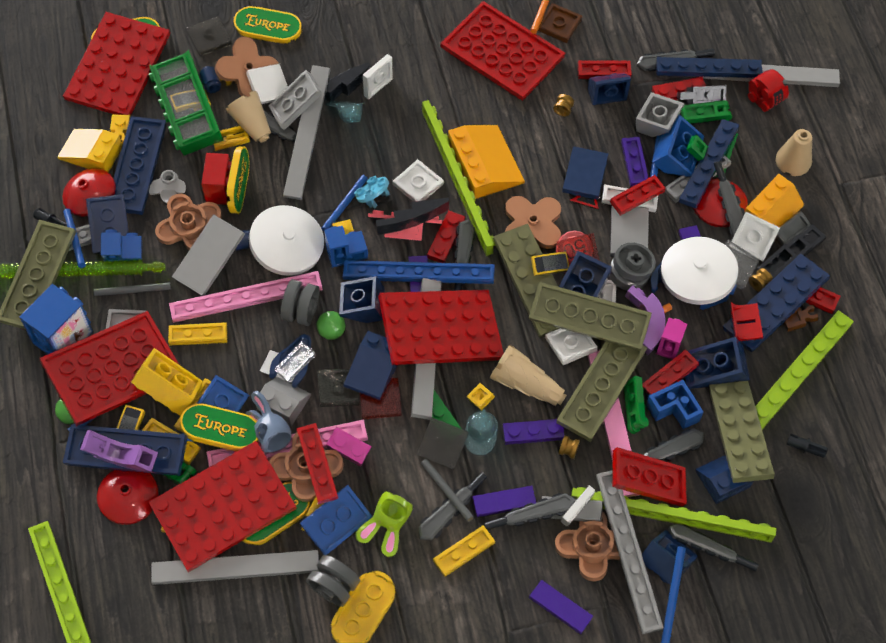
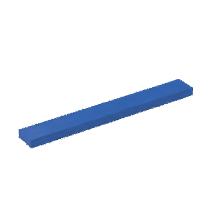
M345 260L343 280H357L377 276L380 281L421 282L425 278L441 281V283L494 284L495 264Z

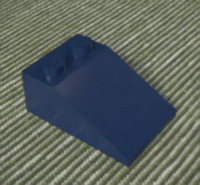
M577 251L559 287L598 298L612 273V266Z
M367 331L344 382V387L378 400L381 399L398 365H392L386 337Z
M737 337L688 351L699 362V366L685 376L686 385L689 389L705 388L712 384L750 380L744 348Z

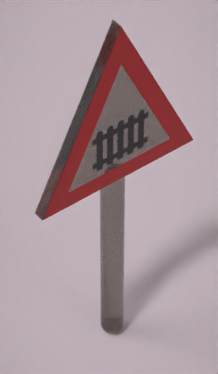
M576 196L569 200L570 202L599 210L597 199Z

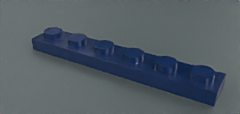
M657 57L656 72L658 76L755 78L763 73L762 60Z
M722 119L708 145L704 158L699 161L683 190L679 203L697 208L716 173L713 163L723 160L739 130V124Z

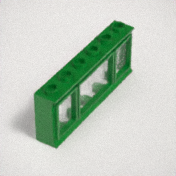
M189 50L182 55L156 65H149L151 69L149 76L152 83H156V86L153 87L156 95L161 97L158 100L162 110H166L163 115L166 122L171 124L168 128L171 136L176 138L173 140L176 149L181 150L183 156L223 141L224 139Z

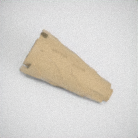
M512 345L508 346L490 376V379L554 406L557 403L561 405L567 396L564 394L565 390Z

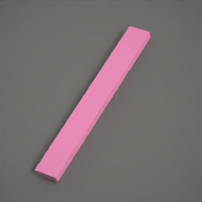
M319 272L306 273L169 303L173 323L283 299L286 287L292 279L303 282L304 287L308 283L317 285L321 291L323 289Z
M599 351L587 355L590 366ZM619 397L603 422L612 462L613 450L616 447L631 451ZM622 490L624 496H639V494Z
M364 420L318 429L324 449H327L326 443L336 427L361 441L368 440ZM292 434L291 441L283 449L276 452H264L267 459L270 460L272 456L280 452H290L292 449V439L295 434ZM224 448L207 451L209 467L236 451Z

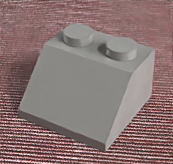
M651 92L636 117V132L650 137L668 133L681 112L684 103Z
M279 377L266 383L260 391L269 403L271 411L274 414L280 415L290 427L311 396V393L299 387L294 388L291 383Z

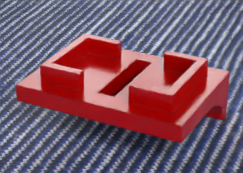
M731 303L730 309L735 337L739 341L763 339L758 303L746 305ZM755 321L753 323L737 324L739 322Z

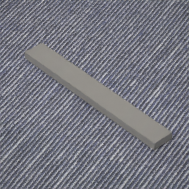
M312 65L310 74L321 90L322 95L301 114L283 193L284 198L302 200L330 74V68Z
M762 65L763 72L770 69L778 71L785 79L782 81L784 84L839 87L840 85L839 69ZM703 77V79L748 82L753 79L733 77Z
M423 278L421 281V292L441 291V281ZM436 363L415 364L411 417L428 420L432 418Z
M613 470L596 474L641 632L646 634L663 630L664 627L623 491L613 487Z
M318 550L212 558L190 572L186 570L181 560L153 562L151 583L152 585L311 573L312 571H318L316 565L319 562Z

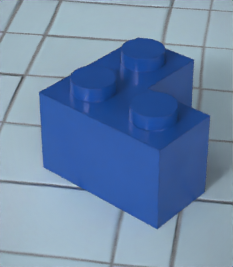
M343 225L333 226L324 230L326 250L332 268L344 265L345 260L361 261L368 259V249L362 231H353L345 235Z
M113 229L106 230V233H101V256L104 262L142 261V237L138 236L137 233H127L126 236H122L121 232Z
M684 380L649 395L646 403L655 421L673 414L682 429L700 422L703 415L702 408Z

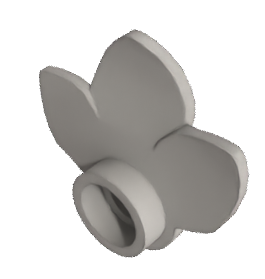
M165 170L159 179L151 183L149 188L150 195L160 194L162 201L166 204L173 195L177 193L184 194L186 191L184 181L178 179V175L172 170Z

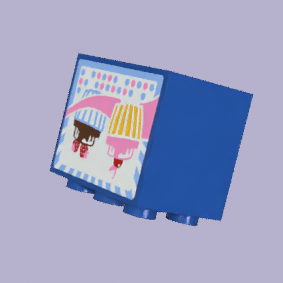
M51 284L19 317L32 343L46 354L87 338L93 332L90 325L91 321L87 318V312L82 307L83 303L77 297L72 298L69 296V293L60 286L58 288L54 284Z

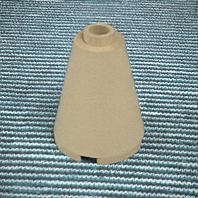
M257 91L249 92V97L243 95L229 104V108H226V111L255 142L260 141L262 143L270 138L268 135L271 134L259 94Z
M805 129L797 130L777 152L775 161L777 167L783 173L787 172L791 176H801L810 169L812 165V135L809 131Z

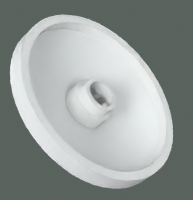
M281 205L268 208L257 216L250 229L249 245L253 256L264 268L276 274L292 276L302 274L316 265L323 252L324 236L320 225L309 213L297 207Z
M691 237L677 242L666 252L662 260L661 276L667 290L679 300L696 305L710 304L723 299L732 291L738 277V263L732 251L723 243L707 237Z

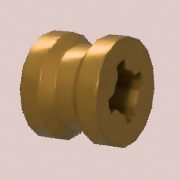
M566 94L559 95L557 103L553 107L554 112L565 117L570 115L574 99Z
M760 268L756 275L749 277L750 285L758 292L773 280L772 275L764 268Z
M564 436L558 454H566L574 459L580 440H571L568 436Z

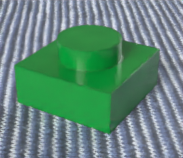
M695 135L691 137L686 150L697 161H700L704 158L708 145Z

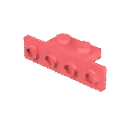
M373 210V214L368 213V217L394 218V212H391V215H384V211ZM439 216L426 221V223L442 224L443 220H439ZM423 223L401 231L387 233L385 237L422 241Z

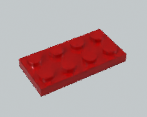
M616 447L613 450V487L683 507L686 505V467Z

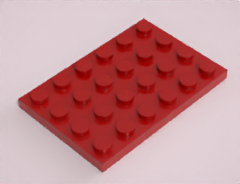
M484 1L440 43L442 49L522 101L565 57V52L540 36L532 34L530 30Z
M105 12L63 95L64 100L114 115H130L131 117L150 77L151 69L149 65H156L171 34L170 30Z
M489 290L380 293L378 296L392 365L500 360L504 354Z
M148 311L40 358L43 368L76 426L147 394L143 390H139L131 381L153 348L179 364Z
M257 441L252 442L149 501L151 508L188 572L297 509Z

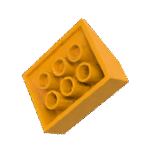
M464 125L448 130L449 146L455 151V159L457 162H460L463 177H467L469 189L473 191L475 199L525 183L498 125Z

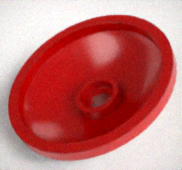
M100 168L83 170L74 175L65 186L62 197L63 203L67 209L71 210L72 214L88 216L86 199L113 196L116 190L115 181L106 170Z
M712 179L694 211L702 221L709 225L729 227L730 222H727L725 217L726 209H723L721 203L723 198L718 193L720 181L719 179ZM729 181L736 189L735 196H738L741 201L739 204L740 208H743L745 211L748 206L745 193L738 185Z
M113 470L99 485L97 503L102 514L110 521L123 525L134 524L145 519L153 511L149 501L159 496V490L154 477L150 473ZM124 488H129L127 492H122Z

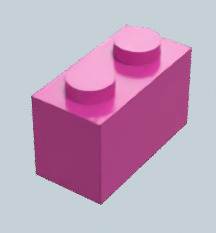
M668 318L656 354L673 360L679 350L687 324L680 319Z
M338 427L335 428L326 443L327 448L337 451L341 456L360 467L371 450L370 445Z

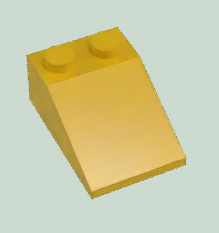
M74 129L59 153L58 159L86 169L100 168L109 172L123 145L118 134L103 129Z

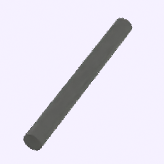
M171 282L94 289V296L171 290Z
M424 459L421 462L424 469L467 522L472 521L474 516L432 464L427 459Z

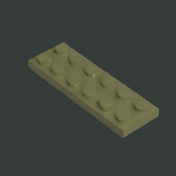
M39 220L1 306L0 323L25 329L19 317L51 284H55L75 237L76 230L74 228Z
M525 224L493 237V240L529 315L539 282L557 287L558 285L552 273L534 276L531 257L543 254L529 225ZM531 320L539 338L560 329Z
M539 282L529 314V320L641 351L652 313Z
M606 341L559 415L556 423L591 442L644 356L647 347L643 345L642 350L639 351Z
M739 381L709 385V393L733 483L774 479V470L749 382Z

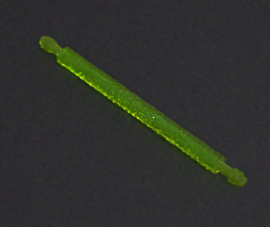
M113 260L109 262L85 261L86 266L79 268L77 261L75 263L71 261L70 263H63L58 277L94 276V274L95 276H99V274L100 276H104V274L105 276L109 274L110 276L114 274L133 275V273L138 275V272L139 275H143V271L162 272V270H165V263L161 261L143 263V260H134V262L129 260V263L128 260H124V263L123 260H119V262L118 260L114 262ZM20 263L0 264V278H14Z

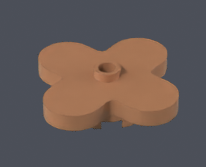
M240 37L233 45V56L221 57L215 65V72L224 81H234L238 86L239 94L249 97V92H252V88L246 75L247 70L279 63L273 57L259 56L256 43L249 37Z
M175 194L167 202L170 217L158 223L155 233L157 239L163 244L171 245L183 241L186 248L190 250L213 214L219 218L222 217L221 210L213 202H205L197 206L193 204L189 196Z
M521 196L510 198L506 203L505 212L513 222L507 226L505 232L528 224L540 247L545 249L555 248L561 237V231L553 222L560 217V203L551 197L543 198L534 205Z
M297 432L293 436L290 452L277 453L271 457L269 462L281 481L292 480V491L298 500L310 502L314 500L316 494L308 467H303L307 463ZM324 450L332 478H334L343 470L342 456L335 450Z
M603 512L601 522L595 520L580 521L577 530H564L555 539L557 553L564 558L579 559L580 574L588 581H599L605 577L609 559L620 560L614 534L607 528V517Z

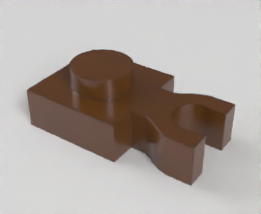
M808 306L803 311L799 307L784 322L787 331L806 327L807 321H818L817 314H809L814 312V306Z

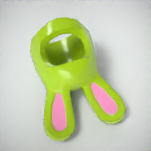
M388 491L384 492L377 503L373 517L356 531L357 541L360 543L369 542L378 529L383 526L387 531L381 546L382 553L386 557L394 556L398 550L399 530L409 518L413 505L399 495Z

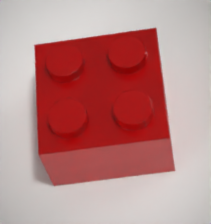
M206 153L201 183L206 202L227 205V201H229L227 184L232 164L229 154Z

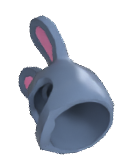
M258 391L251 394L252 401L259 408L262 415L255 410L247 411L245 414L257 421L254 426L255 434L261 443L262 451H279L291 441V428L280 415L274 414L271 411L269 403L263 394Z

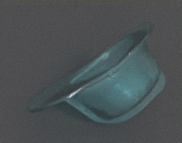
M334 101L327 102L326 105L336 107L340 119L347 123H353L361 120L362 104L366 102Z
M484 409L473 413L468 418L466 424L465 445L471 453L476 455L489 453L494 448L497 438L498 421L495 416Z

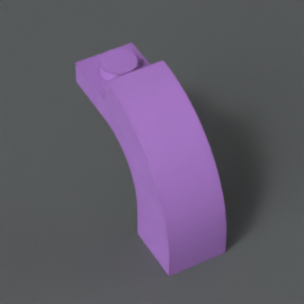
M632 285L625 297L640 310L652 313L643 343L647 347L645 353L649 355L657 346L664 332L665 313L660 301L653 293L647 298L640 288H635Z
M87 430L80 450L92 454L100 460L144 472L152 471L158 452L142 445L118 442L91 430Z

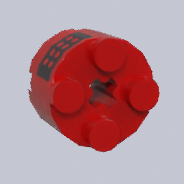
M774 69L766 70L749 81L750 93H748V98L751 102H755L764 112H767L788 98V85L784 86L782 81L785 79L778 71Z

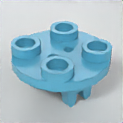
M373 176L369 178L365 186L354 192L356 199L360 203L366 202L370 208H376L377 204L374 200L380 194L386 197L390 195L387 189L389 181L386 177L377 178Z

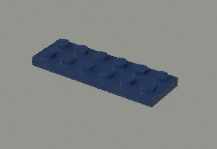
M130 117L113 178L116 185L114 195L124 194L126 213L139 215L144 213L149 188L167 126L166 120Z
M800 253L747 303H758L763 339L740 341L742 345L752 353L830 279V275ZM731 318L723 325V330L731 337H735ZM755 321L739 322L737 324L753 323Z
M71 424L63 464L180 476L188 437L185 434L84 425L76 426ZM87 430L94 431L118 442L142 445L158 452L152 471L144 472L121 467L95 458L94 455L80 450Z

